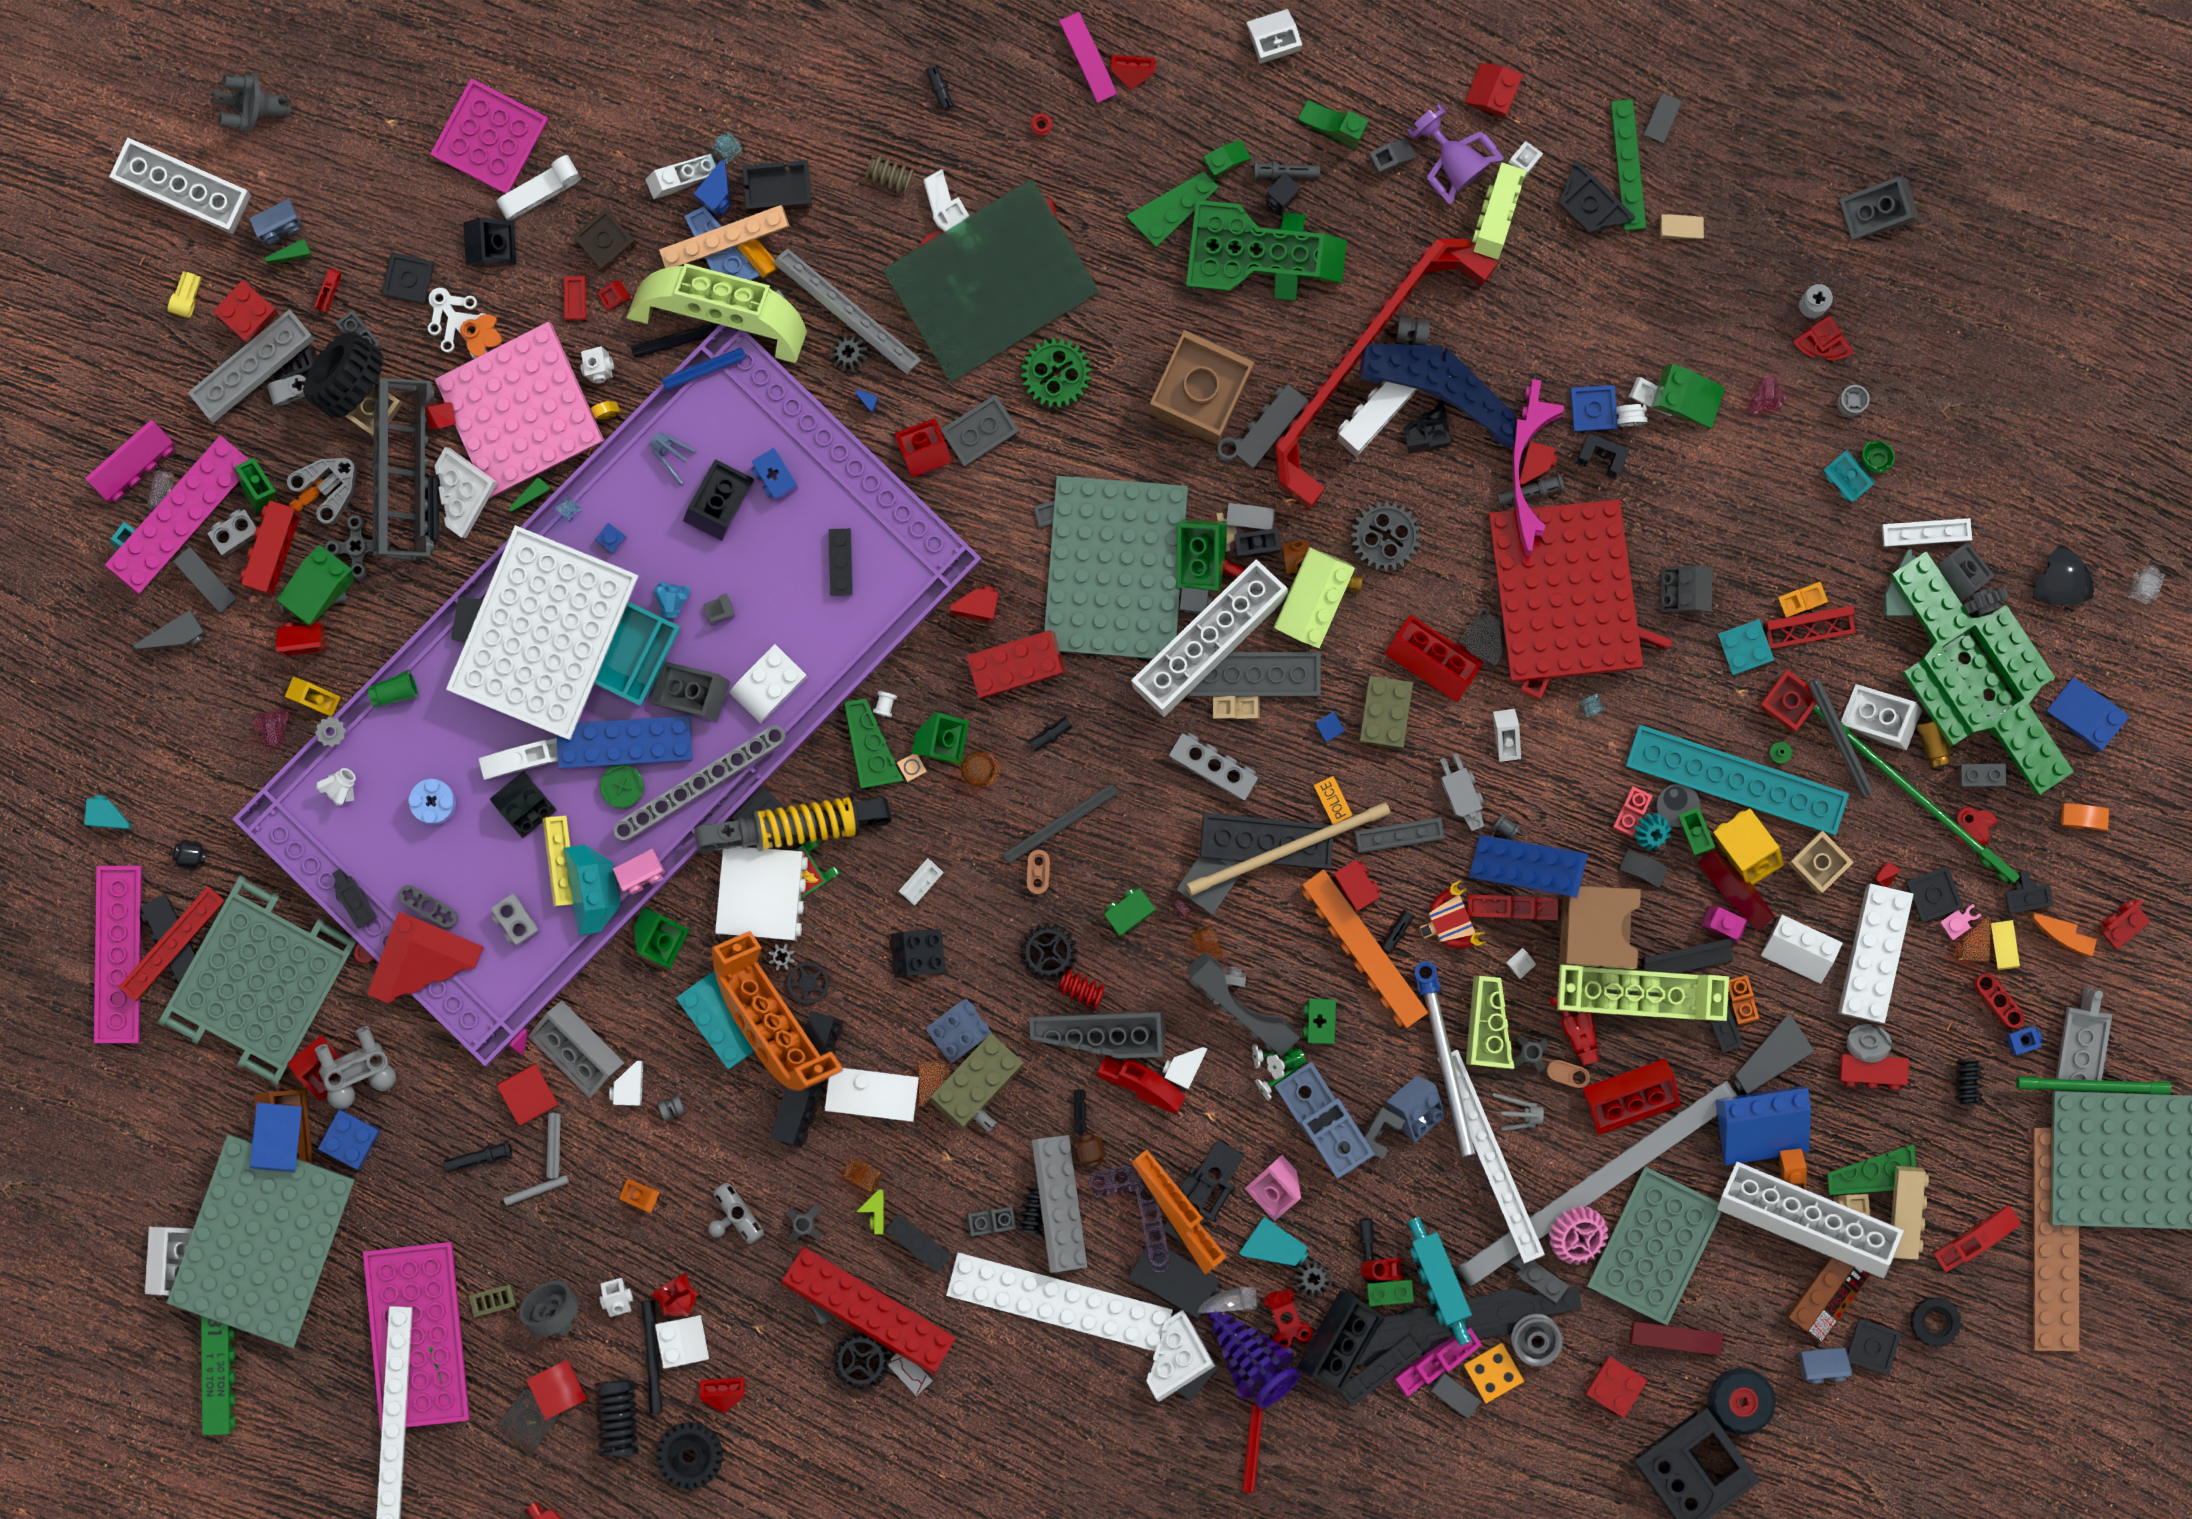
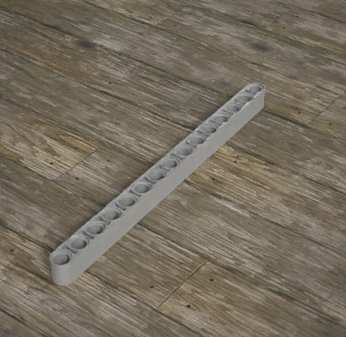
M1726 1080L1529 1217L1538 1240L1553 1230L1551 1224L1557 1223L1556 1217L1561 1218L1563 1216L1562 1211L1568 1213L1570 1207L1576 1210L1578 1205L1585 1208L1717 1115L1715 1099L1737 1096L1728 1081ZM1511 1231L1457 1268L1469 1287L1520 1253Z

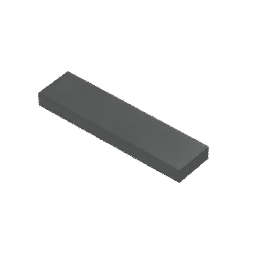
M1441 817L1354 831L1358 853L1445 839Z

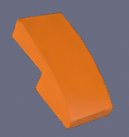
M2062 804V826L2076 829L2088 828L2098 831L2108 830V808L2082 804Z
M1748 975L1730 979L1728 993L1737 1026L1759 1021L1760 1018L1753 999L1754 994Z

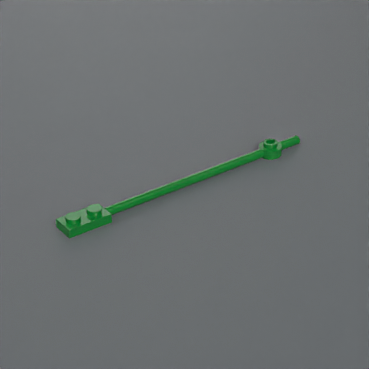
M1816 704L1812 711L1826 722ZM1840 722L1853 747L1977 852V856L1981 858L1979 862L1987 869H1994L1997 872L1996 876L2003 883H2015L2020 875L1987 847L1984 848Z

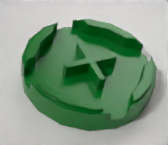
M629 765L612 766L605 771L600 781V791L604 800L611 806L621 809L632 807L638 803L645 787L643 777L638 770Z

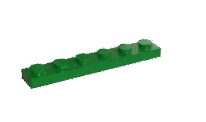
M1633 99L1611 101L1620 201L1635 215L1633 221L1623 224V230H1645L1646 220Z

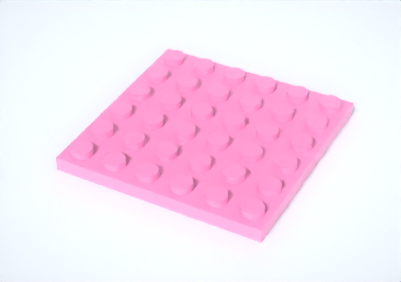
M547 322L435 379L444 402H451L453 404L455 426L472 464L498 482L489 498L604 442L603 436L551 322Z

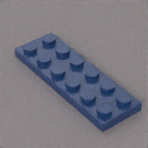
M689 716L580 722L577 724L571 740L556 735L559 769L692 761Z
M1479 835L1469 877L1476 880L1577 898L1588 854Z

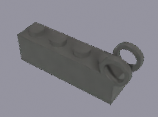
M1289 384L1285 388L1281 386L1273 396L1276 398L1271 405L1267 403L1260 411L1261 418L1257 422L1253 420L1247 427L1246 431L1248 434L1243 439L1239 437L1235 440L1234 438L1226 437L1219 442L1217 448L1218 457L1225 462H1231L1237 458L1253 471L1293 420L1300 414L1309 400ZM1224 444H1231L1235 447L1236 451L1233 455L1227 456L1222 453L1221 447Z

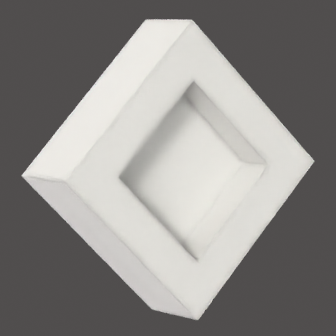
M1523 948L1506 962L1519 979L1536 965Z

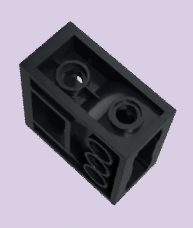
M1700 1407L1631 1458V1461L1674 1519H1711L1761 1482L1711 1412L1705 1407ZM1710 1434L1734 1465L1733 1468L1715 1481H1713L1691 1450L1692 1447ZM1665 1461L1666 1469L1663 1472H1659V1463ZM1678 1479L1680 1482L1679 1488L1672 1490V1482ZM1688 1498L1693 1499V1504L1690 1508L1685 1507V1501Z

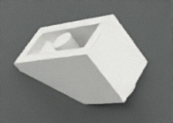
M1515 709L1493 712L1499 762L1521 759L1520 730Z
M1202 1047L1174 1057L1172 1062L1167 1060L1162 1071L1166 1074L1164 1078L1189 1089L1207 1048Z
M636 1061L614 1082V1087H610L609 1098L613 1100V1105L642 1106L643 1061Z

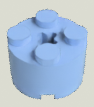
M426 779L419 782L412 789L408 799L413 815L429 825H439L447 822L453 816L456 809L455 793L447 784L437 779ZM431 797L434 799L437 798V800L435 801L437 805L435 807H433L432 805L428 806L430 804L429 799Z

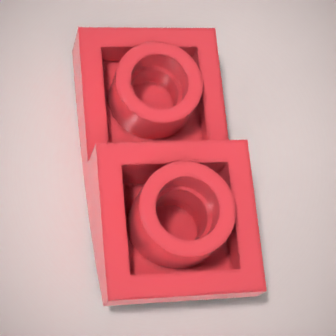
M1633 786L1612 829L1632 838L1636 832L1634 826L1639 825L1638 818L1644 816L1653 795Z

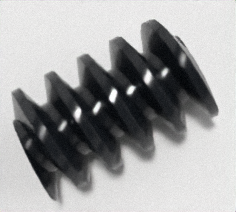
M1956 1061L1957 1065L1962 1066V1068L1955 1070L1957 1074L1962 1075V1077L1955 1079V1082L1961 1084V1086L1955 1087V1091L1961 1094L1954 1096V1099L1960 1102L1959 1104L1982 1105V1102L1976 1100V1098L1983 1096L1982 1093L1977 1091V1089L1983 1087L1982 1084L1977 1082V1080L1984 1078V1076L1978 1074V1071L1984 1070V1067L1978 1065V1062L1982 1061Z
M1025 1186V1189L1030 1194L1023 1195V1198L1028 1200V1203H1021V1206L1026 1211L1019 1212V1215L1024 1220L1017 1221V1224L1022 1226V1229L1016 1230L1037 1235L1043 1234L1044 1231L1038 1228V1226H1044L1043 1221L1040 1219L1042 1211L1039 1189Z

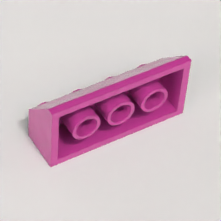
M151 419L85 479L110 504L113 501L116 503L124 497V492L129 487L133 488L140 483L141 476L146 472H152L158 466L157 462L159 460L168 458L174 452L173 448L176 444Z

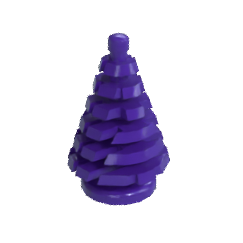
M1218 1307L1209 1309L1207 1316L1215 1323L1212 1329L1216 1336L1219 1335L1217 1339L1219 1348H1226L1222 1352L1224 1360L1228 1361L1232 1356L1234 1357L1230 1362H1227V1368L1229 1373L1233 1374L1232 1381L1234 1386L1237 1387L1239 1399L1242 1400L1243 1398L1247 1399L1255 1396L1256 1393L1253 1390L1257 1387L1260 1390L1255 1397V1404L1260 1409L1267 1408L1284 1397L1300 1378V1373L1297 1369L1288 1368L1293 1360L1294 1352L1287 1348L1282 1349L1281 1344L1271 1341L1269 1337L1260 1334L1254 1340L1253 1338L1259 1334V1331L1253 1328H1249L1246 1331L1247 1324L1242 1321L1234 1322L1235 1317L1230 1314L1223 1316ZM1282 1365L1287 1368L1283 1371L1279 1370Z

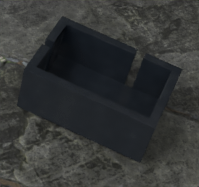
M808 160L789 161V170L785 171L784 162L743 165L747 214L761 213L780 205L783 206L784 211L813 208Z

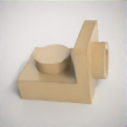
M1868 1194L1834 1196V1202L1870 1216Z

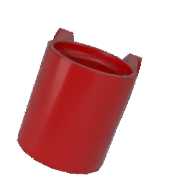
M1403 1258L1367 1260L1361 1266V1275L1366 1280H1404L1401 1272Z

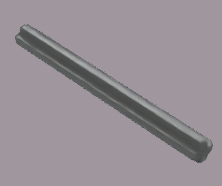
M1815 678L1809 681L1808 686L1861 795L1867 796L1871 794L1873 789L1820 679Z
M1113 784L1108 785L1006 851L1003 857L1008 864L1017 860L1117 795L1116 788Z

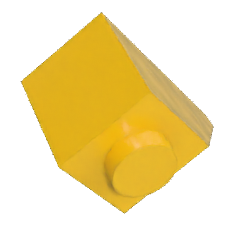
M296 677L292 678L285 694L286 698L330 717L333 716L341 698Z

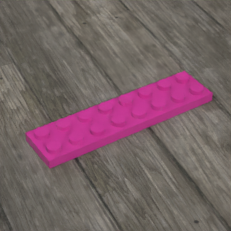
M220 435L109 559L104 567L139 595L237 485L239 479L234 467L249 459Z
M96 866L94 1043H140V998L135 1002L118 986L141 962L142 917L140 913H142V866Z

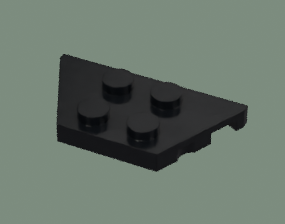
M1577 159L1574 161L1559 205L1589 235L1631 222L1635 219V215Z

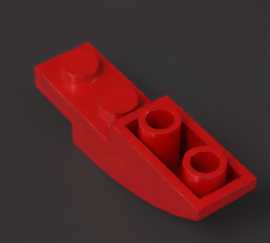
M1106 1056L1097 1071V1077L1137 1093V1099L1174 1114H1178L1186 1098L1168 1080L1128 1058L1123 1063Z
M2007 1205L1933 1253L1944 1271L1948 1272L1962 1262H1968L2017 1228L2021 1222L2011 1206Z

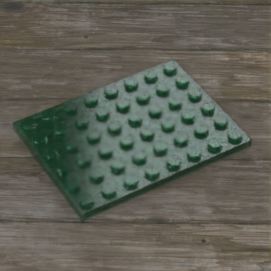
M1033 179L1028 180L882 269L950 383L1100 292Z

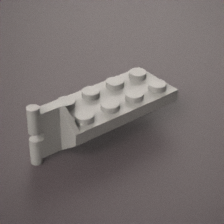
M2084 987L2082 989L2081 1008L2067 1007L2056 1079L2102 1080L2112 1014L2099 1011L2101 998L2103 997L2102 991ZM2054 1090V1091H2062V1092H2094V1093H2100V1091Z

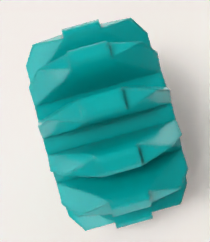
M1646 813L1645 819L1638 818L1640 823L1634 826V829L1637 830L1633 834L1634 838L1637 839V844L1646 850L1651 851L1652 848L1659 850L1660 844L1666 845L1665 839L1671 838L1668 833L1671 827L1667 824V819L1661 817L1658 813H1653L1652 815Z

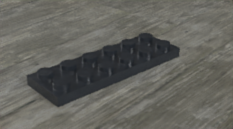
M1203 813L1200 858L1243 862L1331 825ZM1333 837L1268 864L1330 870L1332 866Z

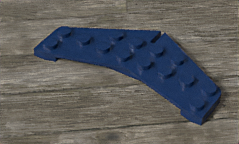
M1368 344L1362 351L1359 377L1374 383H1379L1382 380L1420 389L1462 410L1492 432L1491 438L1509 449L1514 445L1516 416L1514 412L1448 348L1443 352V346Z

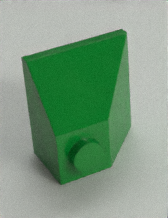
M934 712L916 731L912 754L961 764L969 721Z
M644 907L634 926L636 951L638 954L670 969L689 929Z

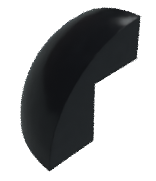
M2062 544L2059 545L2047 559L2048 566L2044 574H2039L2033 592V599L2052 604H2076L2093 598V581L2085 563L2071 549Z

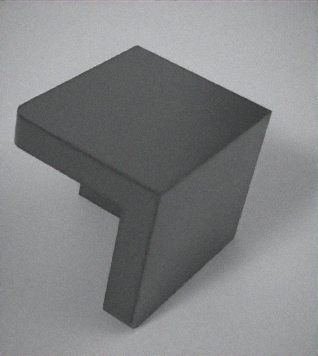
M727 593L718 596L719 599L704 604L710 625L735 617Z

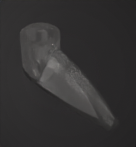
M1256 1286L1239 1287L1218 1293L1201 1304L1197 1309V1313L1258 1309Z

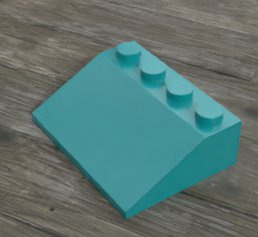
M715 971L676 997L728 1070H731L755 1052L726 1006L717 983Z

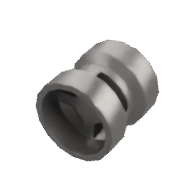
M679 1094L673 1095L667 1101L661 1100L658 1102L665 1122L671 1121L677 1115L680 1117L686 1115Z

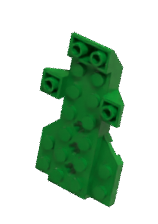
M1196 200L1186 287L1230 292L1252 274L1275 276V299L1297 301L1298 278L1342 284L1347 240L1327 234L1304 232L1305 214L1284 213L1281 230L1259 228L1240 204ZM1216 242L1219 248L1216 251H1211L1208 245ZM1233 244H1238L1241 250L1233 253L1230 247H1233ZM1255 246H1259L1262 251L1257 256L1254 255V252H1251L1252 249H1255Z

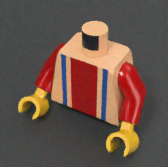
M1461 880L1456 881L1451 887L1439 893L1430 905V913H1428L1430 923L1419 927L1424 939L1436 935L1439 943L1443 942L1447 947L1458 949L1486 944V941H1479V935L1485 933H1475L1460 897L1466 891V888L1462 891L1457 888V884L1462 882Z

